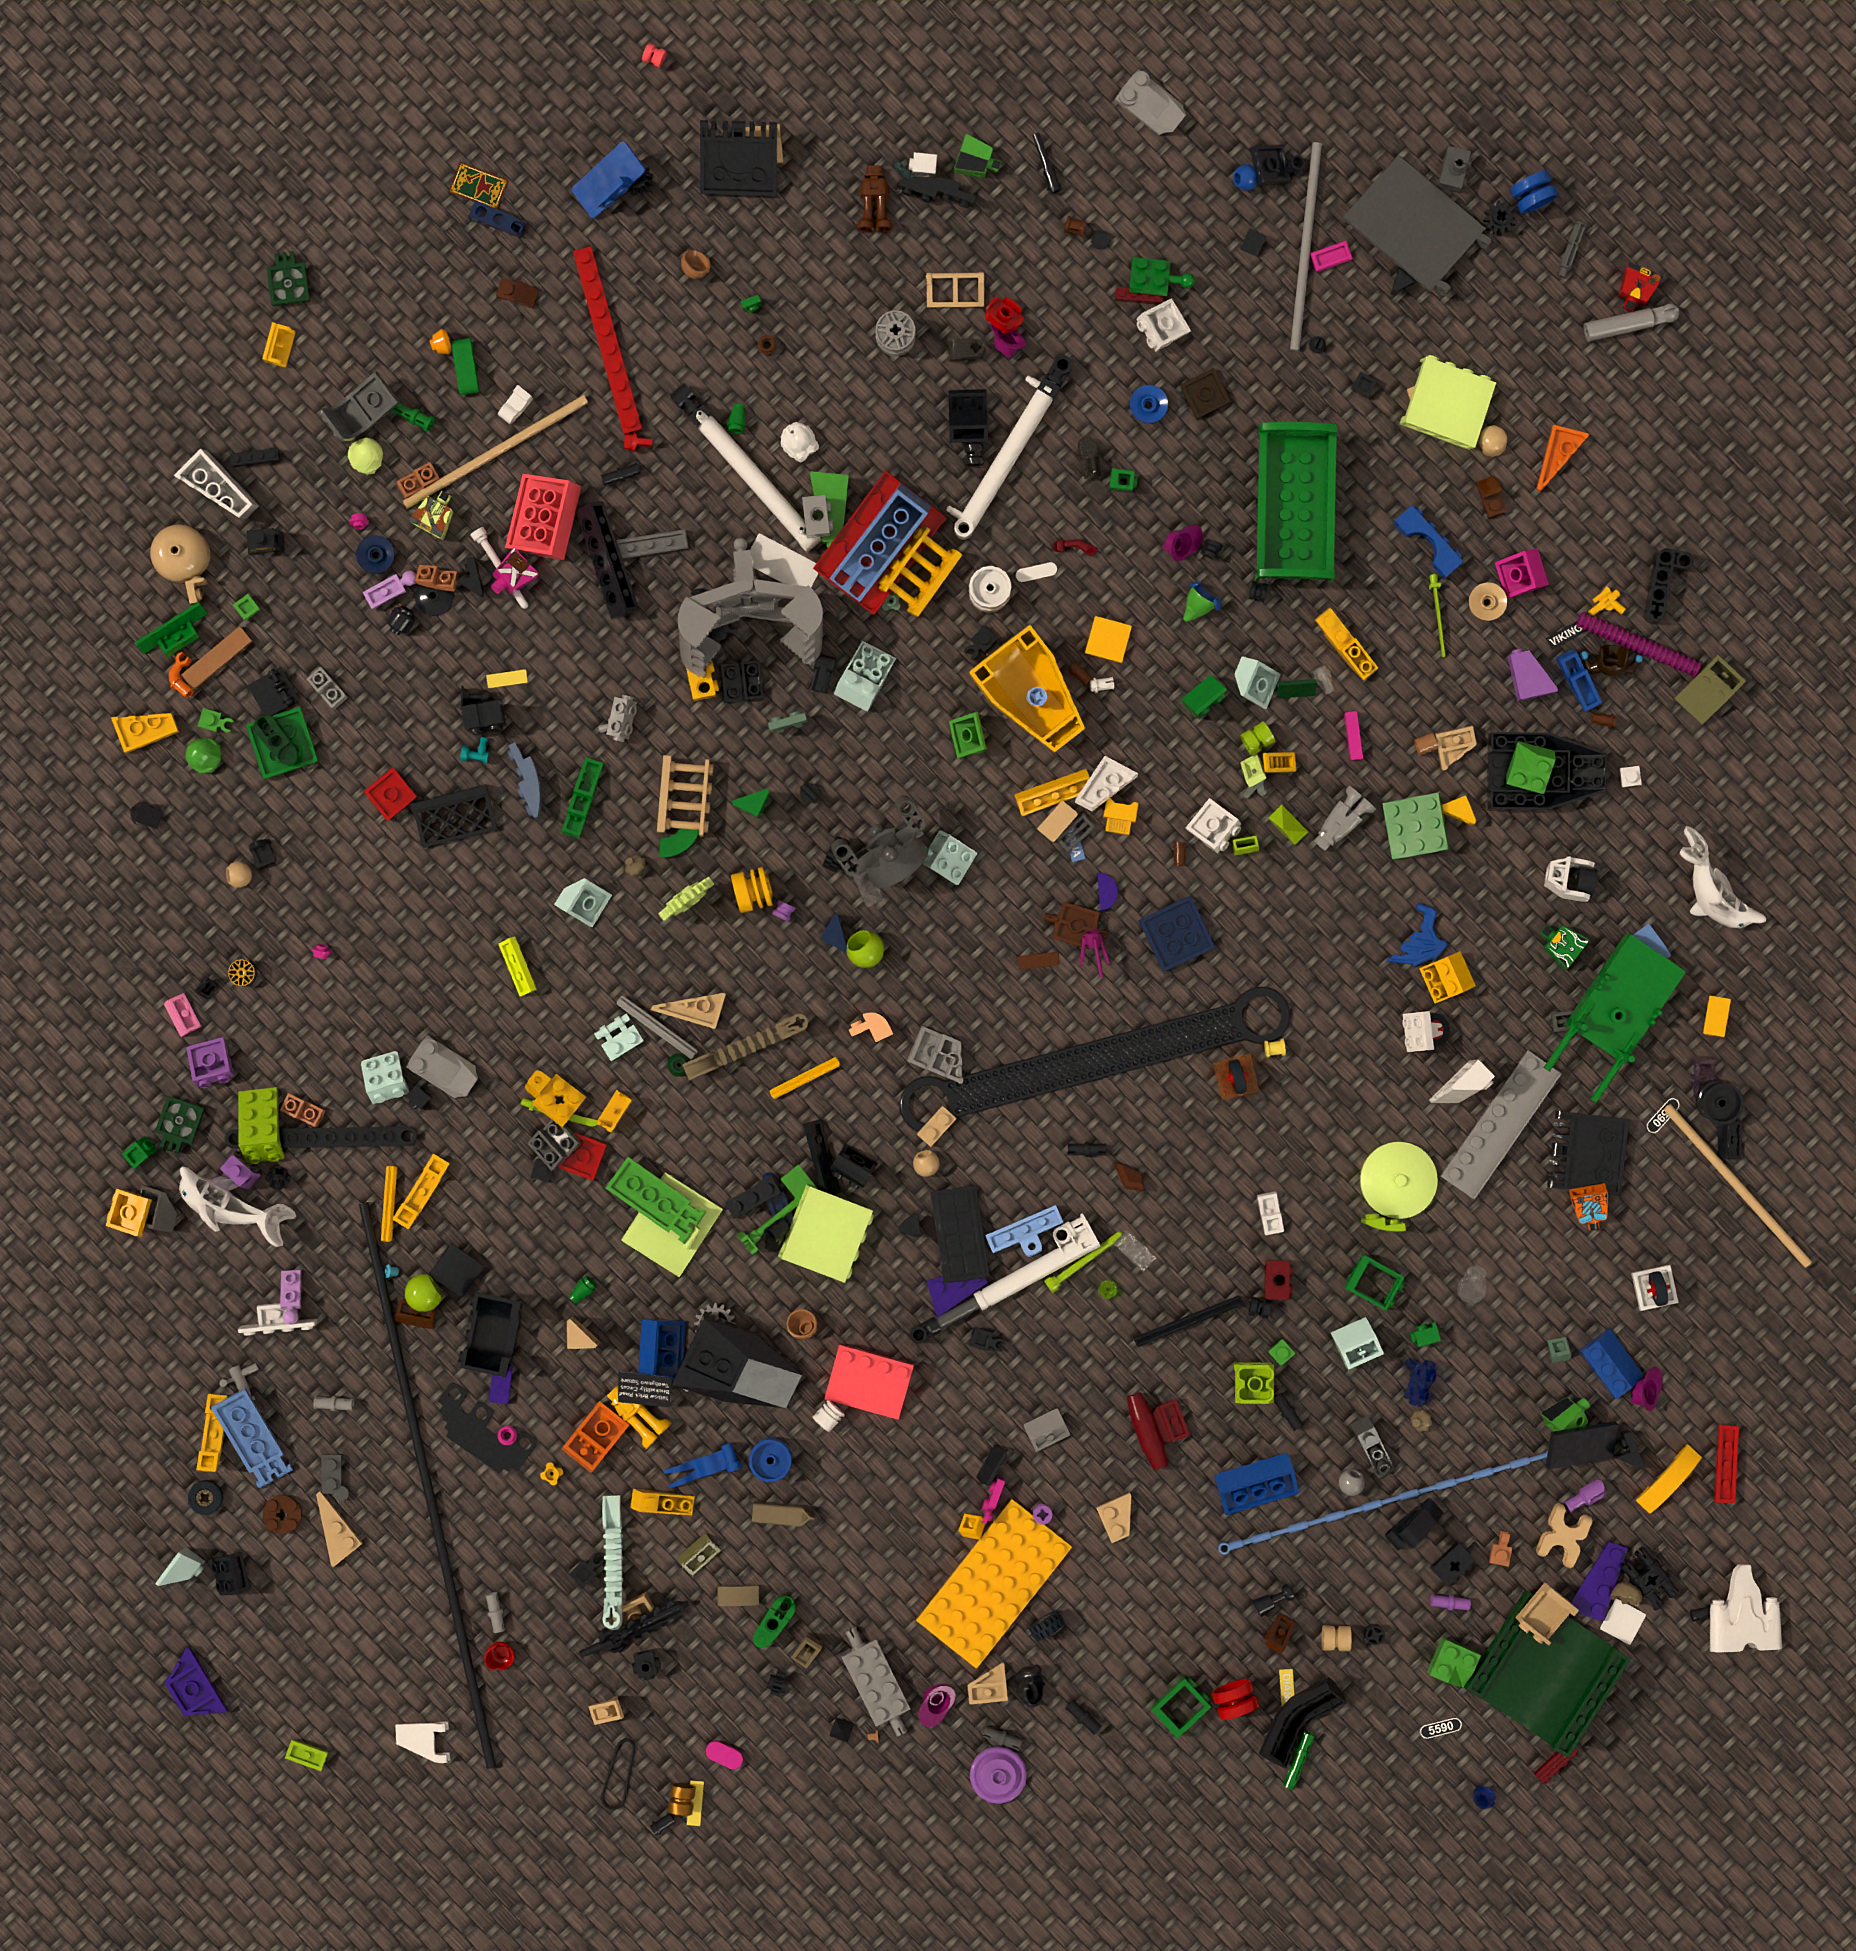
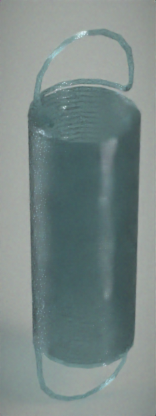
M897 160L893 165L894 168L906 180L913 177Z

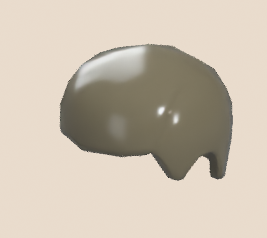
M1629 1582L1617 1584L1610 1594L1612 1600H1616L1619 1597L1622 1604L1630 1603L1638 1606L1642 1601L1641 1591Z

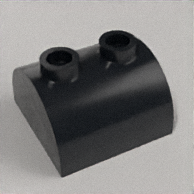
M845 1144L830 1169L833 1170L832 1174L836 1178L842 1179L845 1177L850 1180L849 1185L851 1187L859 1189V1187L864 1188L878 1163Z

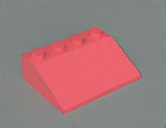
M523 474L505 548L512 550L515 547L520 552L564 561L582 486L569 480Z
M840 1343L825 1400L899 1420L914 1364Z

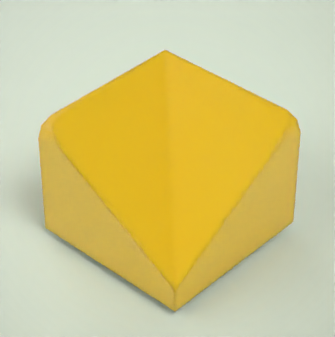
M964 1513L958 1531L963 1537L980 1540L986 1524L982 1523V1516Z

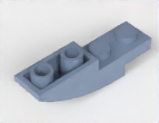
M514 742L508 745L510 750L507 752L512 762L516 761L518 765L516 771L520 779L524 778L523 781L518 783L520 788L517 791L521 799L525 798L528 804L525 808L529 816H534L535 819L540 818L542 806V792L538 771L533 758L529 756L524 759L518 744Z

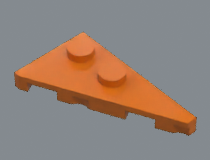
M1557 425L1552 426L1536 487L1537 491H1541L1588 438V433Z

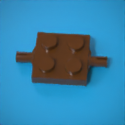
M1063 902L1057 916L1046 912L1045 916L1047 917H1044V921L1055 923L1052 939L1078 947L1082 946L1081 937L1085 936L1086 931L1099 930L1101 933L1108 934V931L1098 928L1097 921L1100 912ZM1102 934V937L1106 939L1107 935Z

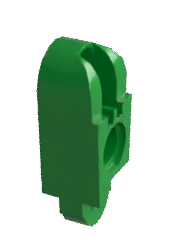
M780 1595L774 1600L753 1634V1642L756 1647H769L792 1618L796 1610V1603L791 1596ZM782 1603L788 1604V1608L786 1610H783L781 1608ZM776 1619L778 1626L772 1628L768 1625V1621Z

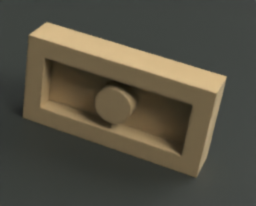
M942 1106L917 1135L931 1147L957 1118Z

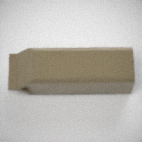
M754 1501L752 1522L801 1527L810 1519L814 1520L815 1515H811L803 1505Z

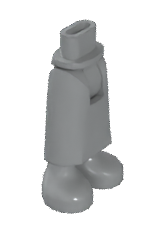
M1351 786L1346 788V801L1344 803L1342 801L1337 803L1318 832L1319 836L1314 840L1324 851L1330 845L1333 846L1334 843L1350 833L1362 821L1360 816L1363 813H1374L1376 810L1368 800L1363 798L1354 811H1352L1351 807L1360 800L1362 795Z

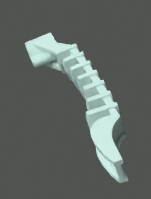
M621 1495L603 1496L602 1502L603 1529H605L603 1538H606V1545H604V1549H606V1556H604L606 1560V1566L604 1567L606 1571V1577L604 1578L606 1582V1588H604L606 1598H604L603 1624L610 1630H617L622 1625L623 1534H621ZM612 1614L617 1619L613 1625L608 1622L612 1618Z

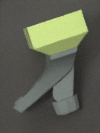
M1255 754L1240 762L1246 783L1249 786L1244 793V798L1247 799L1256 789L1261 796L1267 793L1263 785L1266 779L1260 757L1258 754Z

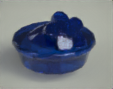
M1481 1786L1477 1787L1473 1792V1801L1477 1807L1487 1809L1494 1806L1496 1797L1491 1789Z

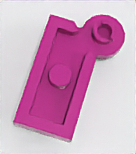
M996 1477L995 1481L993 1480L989 1486L988 1491L991 1492L989 1499L985 1498L982 1505L984 1510L982 1523L984 1524L992 1520V1511L996 1508L1005 1480Z

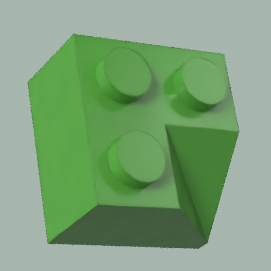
M1518 741L1506 774V784L1544 794L1556 760L1555 751Z
M1442 1636L1427 1672L1430 1676L1463 1688L1474 1673L1481 1655L1473 1649Z

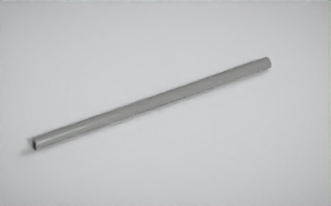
M1318 142L1312 143L1290 351L1298 352L1300 349L1322 143Z

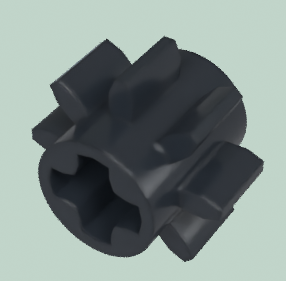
M281 1166L274 1167L273 1169L270 1168L266 1176V1181L270 1182L269 1187L274 1190L287 1188V1184L290 1183L291 1175H287L288 1170Z
M777 1671L776 1675H770L767 1688L771 1689L770 1694L778 1697L780 1692L785 1694L789 1679L785 1678L786 1673Z

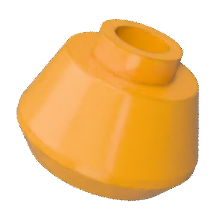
M440 329L432 335L433 339L430 340L432 350H436L437 354L449 355L452 352V346L447 331Z

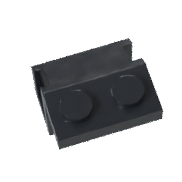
M987 389L948 390L950 443L988 442Z

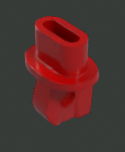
M636 432L625 434L624 449L635 452L636 446L651 447L653 439L637 438Z

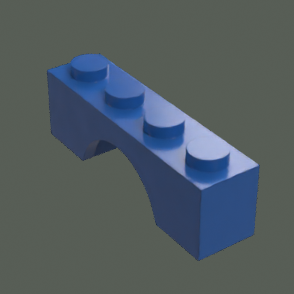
M1411 505L1393 524L1404 537L1419 535L1429 540L1434 549V559L1431 566L1445 579L1463 563L1462 555L1456 549L1452 550L1448 545L1449 541L1443 535L1440 536L1435 531L1437 529L1431 521L1427 522L1422 517L1424 514L1418 507L1414 508Z

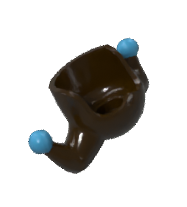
M1618 645L1600 646L1598 659L1592 663L1588 660L1589 654L1586 651L1580 653L1583 666L1589 674L1603 673L1610 677L1635 673L1638 664L1643 660L1641 655H1636L1635 660L1629 664V650Z

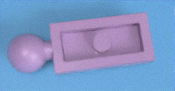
M406 571L401 579L395 574L364 591L363 594L371 609L374 610L405 593L404 585H414L416 573Z
M301 1270L281 1271L280 1308L286 1310L283 1313V1321L289 1325L296 1323L298 1320V1313L294 1309H301Z

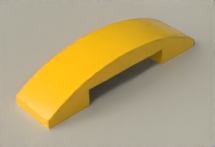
M433 1154L392 1220L410 1229L432 1196L450 1163Z
M208 1394L206 1419L201 1451H199L197 1471L217 1472L225 1431L213 1413L211 1406L228 1397L226 1395Z
M1688 1444L1674 1457L1675 1460L1650 1487L1648 1486L1635 1500L1649 1514L1657 1509L1682 1484L1702 1457Z

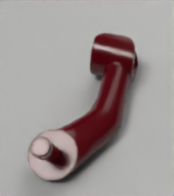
M1079 539L1060 540L1054 543L1055 552H1064L1065 547H1077L1088 556H1094L1098 551L1097 547Z

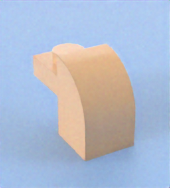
M877 1013L863 1014L866 1022L862 1023L859 1020L851 1024L852 1028L849 1029L852 1037L870 1029L875 1042L893 1035L886 1019Z

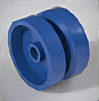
M1548 170L1535 173L1510 188L1513 199H1521L1517 204L1521 214L1532 212L1559 196L1556 186L1548 185L1552 180Z
M775 1437L764 1438L758 1441L752 1448L749 1456V1467L752 1473L759 1480L765 1482H776L782 1479L789 1472L792 1463V1453L789 1446L783 1440ZM768 1457H772V1458L774 1459V1462L772 1463V1462L770 1461V1462L768 1463V1462H767Z

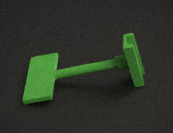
M796 1165L780 1178L795 1199L756 1231L753 1230L748 1235L741 1231L736 1235L741 1242H744L745 1248L752 1255L758 1251L755 1243L761 1239L760 1237L764 1234V1230L779 1218L783 1219L798 1207L806 1184L817 1189L799 1165Z

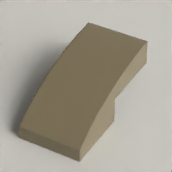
M717 1586L718 1606L759 1605V1586Z

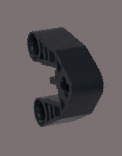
M1430 1497L1411 1510L1388 1530L1385 1537L1396 1550L1402 1549L1407 1544L1410 1548H1413L1437 1524L1443 1511Z

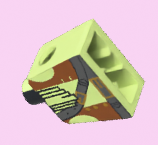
M443 491L440 492L437 500L427 496L410 517L409 521L439 539L444 540L454 512L451 508L447 507L451 496Z

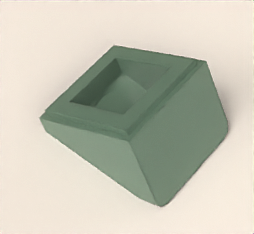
M1566 1337L1547 1340L1552 1363L1571 1359V1351Z

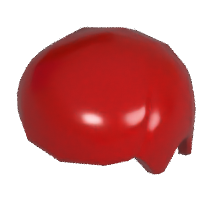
M502 1641L491 1644L484 1655L485 1665L491 1671L495 1669L504 1671L513 1664L515 1659L514 1649L508 1643Z

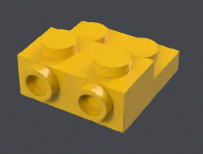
M116 1189L112 1198L113 1202L110 1212L107 1215L106 1226L141 1237L152 1199L127 1190Z

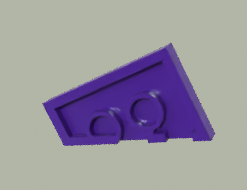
M943 1276L926 1280L937 1317L987 1284L986 1277L952 1283H944Z

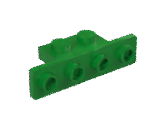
M197 602L149 634L141 637L135 642V645L143 654L159 645L164 655L168 658L199 638L193 623L207 615L208 612L200 602Z

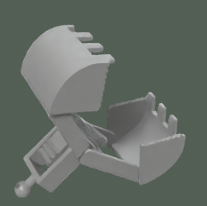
M737 538L734 541V549L736 551L733 552V582L689 598L686 597L681 604L678 613L680 656L683 664L696 676L705 678L706 672L704 669L712 661L717 651H720L721 647L719 643L707 637L709 632H712V629L738 621L740 617L745 616L793 623L794 627L780 639V642L788 646V649L795 652V655H798L799 658H802L804 664L811 665L818 658L822 650L823 610L817 594L809 585L806 587L757 580L755 568L752 566L751 550H746L747 541L743 538ZM782 598L793 599L784 608L778 607V601ZM713 605L716 607V613L714 614L704 607Z

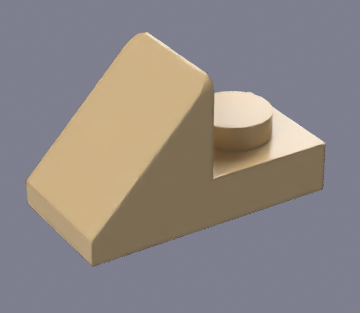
M617 1696L588 1706L594 1725L624 1718Z

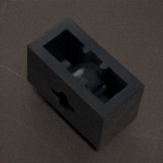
M1456 1541L1429 1568L1448 1587L1450 1584L1452 1586L1456 1584L1460 1579L1459 1576L1464 1571L1468 1572L1474 1566L1473 1562L1475 1559ZM1452 1561L1456 1563V1569L1451 1568L1450 1563Z

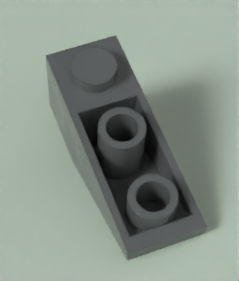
M1368 1416L1350 1424L1377 1478L1380 1479L1395 1471L1381 1439Z

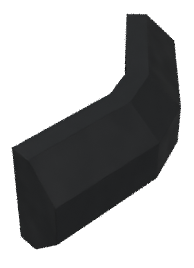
M1328 1677L1290 1697L1276 1713L1259 1754L1265 1759L1287 1769L1302 1731L1313 1720L1346 1703L1345 1697L1336 1682Z

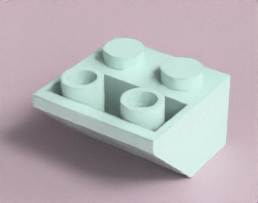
M1366 1317L1330 1332L1347 1369L1356 1367L1384 1354Z

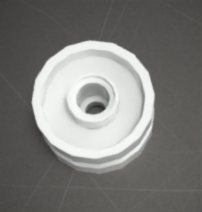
M994 566L982 567L977 570L971 577L969 584V596L973 605L980 611L988 613L997 612L1005 607L1011 594V582L1006 572ZM993 587L994 589L992 591H988L986 588Z

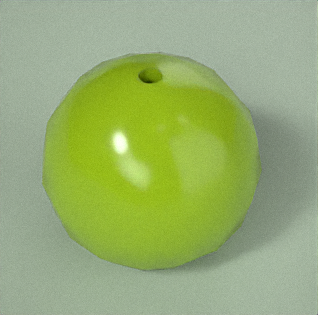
M859 931L848 940L847 956L857 967L871 968L877 965L883 958L884 944L882 939L873 931Z
M429 1274L414 1276L405 1287V1299L408 1305L416 1311L428 1312L434 1310L441 1302L442 1294Z

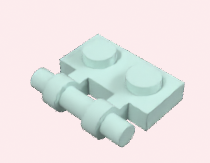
M627 1013L622 1017H616L614 1022L607 1026L603 1025L599 1031L594 1033L598 1040L604 1036L607 1039L601 1046L611 1061L644 1042L635 1025L629 1028L626 1027L625 1023L631 1020ZM619 1027L622 1032L612 1037L610 1032Z

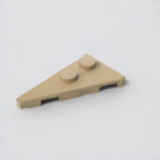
M720 993L653 1005L651 1010L716 1029L726 994Z
M320 1491L316 1496L331 1566L334 1567L363 1544V1542L328 1498Z

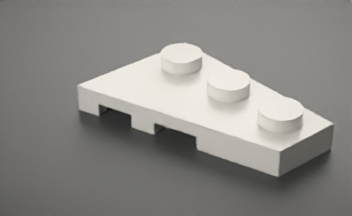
M1104 756L1077 796L1075 803L1093 811L1137 778L1138 773Z

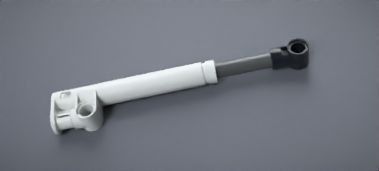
M1081 1213L1080 1218L1072 1222L1068 1221L1054 1229L1053 1238L1059 1248L983 1288L982 1291L974 1293V1298L937 1318L932 1317L914 1326L910 1331L911 1340L916 1344H921L941 1333V1329L980 1308L982 1311L989 1308L988 1306L1000 1302L1101 1247L1084 1214ZM1061 1229L1067 1232V1237L1064 1240H1059L1056 1237V1233ZM915 1330H922L924 1337L920 1340L915 1339L913 1336Z

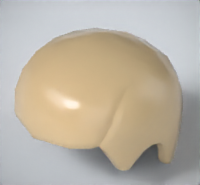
M1492 425L1480 431L1478 444L1483 454L1495 457L1505 451L1507 435L1502 428Z

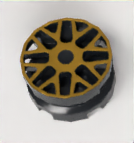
M243 959L234 961L228 970L231 982L243 987L253 984L258 975L256 966L251 961Z

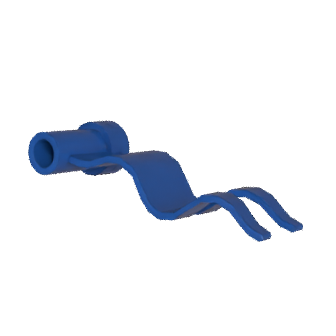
M732 1442L722 1445V1450L663 1470L664 1474L695 1468L693 1472L669 1484V1488L683 1485L727 1469V1472H732L742 1468L741 1462L735 1454Z

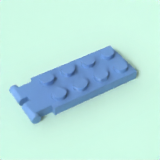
M246 1388L211 1406L213 1413L248 1472H254L257 1477L256 1485L259 1489L274 1481L273 1473L276 1474L277 1478H280L293 1471L292 1465L285 1463L282 1457L284 1455L282 1448Z

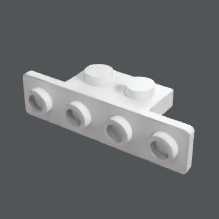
M280 1303L263 1304L257 1306L259 1324L242 1325L238 1328V1333L253 1335L256 1334V1331H263L264 1334L275 1332L277 1329H282V1332H289L298 1327H301V1330L313 1329V1326L318 1321L317 1319L297 1320L296 1323L289 1325L283 1321V1313L286 1310L280 1308Z

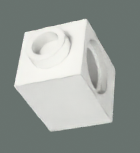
M914 152V158H910L909 170H912V176L935 177L937 155Z

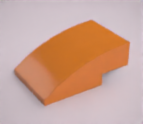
M599 1401L561 1450L592 1473L628 1428L629 1424Z

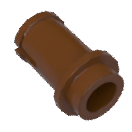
M1075 662L1068 671L1070 675L1075 676L1085 686L1092 676L1080 666V663L1077 664Z
M1594 711L1591 723L1608 726V729L1615 727L1617 717L1613 716L1612 713L1607 715Z
M1174 842V846H1172L1174 848L1173 865H1186L1185 848L1187 846H1185V842Z

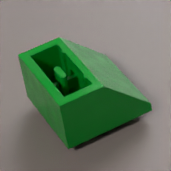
M1209 675L1183 697L1180 702L1194 718L1197 716L1202 718L1211 709L1210 705L1214 704L1216 706L1226 697L1224 693L1227 689L1212 675Z

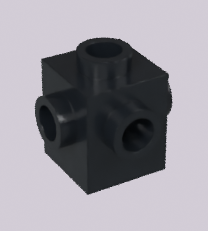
M654 1649L635 1653L633 1656L635 1662L632 1663L634 1674H638V1678H644V1680L655 1678L659 1668H661L659 1657L655 1656Z

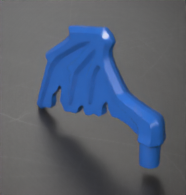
M1421 903L1417 904L1416 910L1424 913V920L1420 926L1423 932L1415 931L1409 937L1411 941H1406L1400 946L1401 951L1408 954L1402 956L1393 954L1391 958L1387 959L1388 962L1413 964V967L1431 959L1436 961L1448 947V943L1446 940H1440L1434 931L1433 926L1437 914L1434 908Z

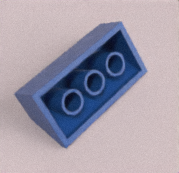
M1288 1453L1259 1460L1255 1463L1214 1475L1225 1515L1299 1494L1295 1472Z

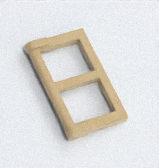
M984 272L927 273V308L984 307ZM953 278V302H933L932 279ZM958 278H978V302H958Z

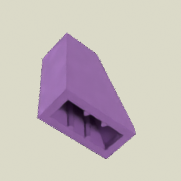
M1523 648L1513 650L1512 654L1508 656L1517 701L1549 695L1558 691L1557 686L1530 651H1524Z

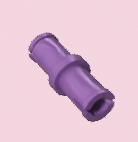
M1431 1594L1430 1606L1447 1608V1610L1460 1609L1469 1611L1471 1600L1469 1598L1454 1597L1453 1595L1441 1596Z

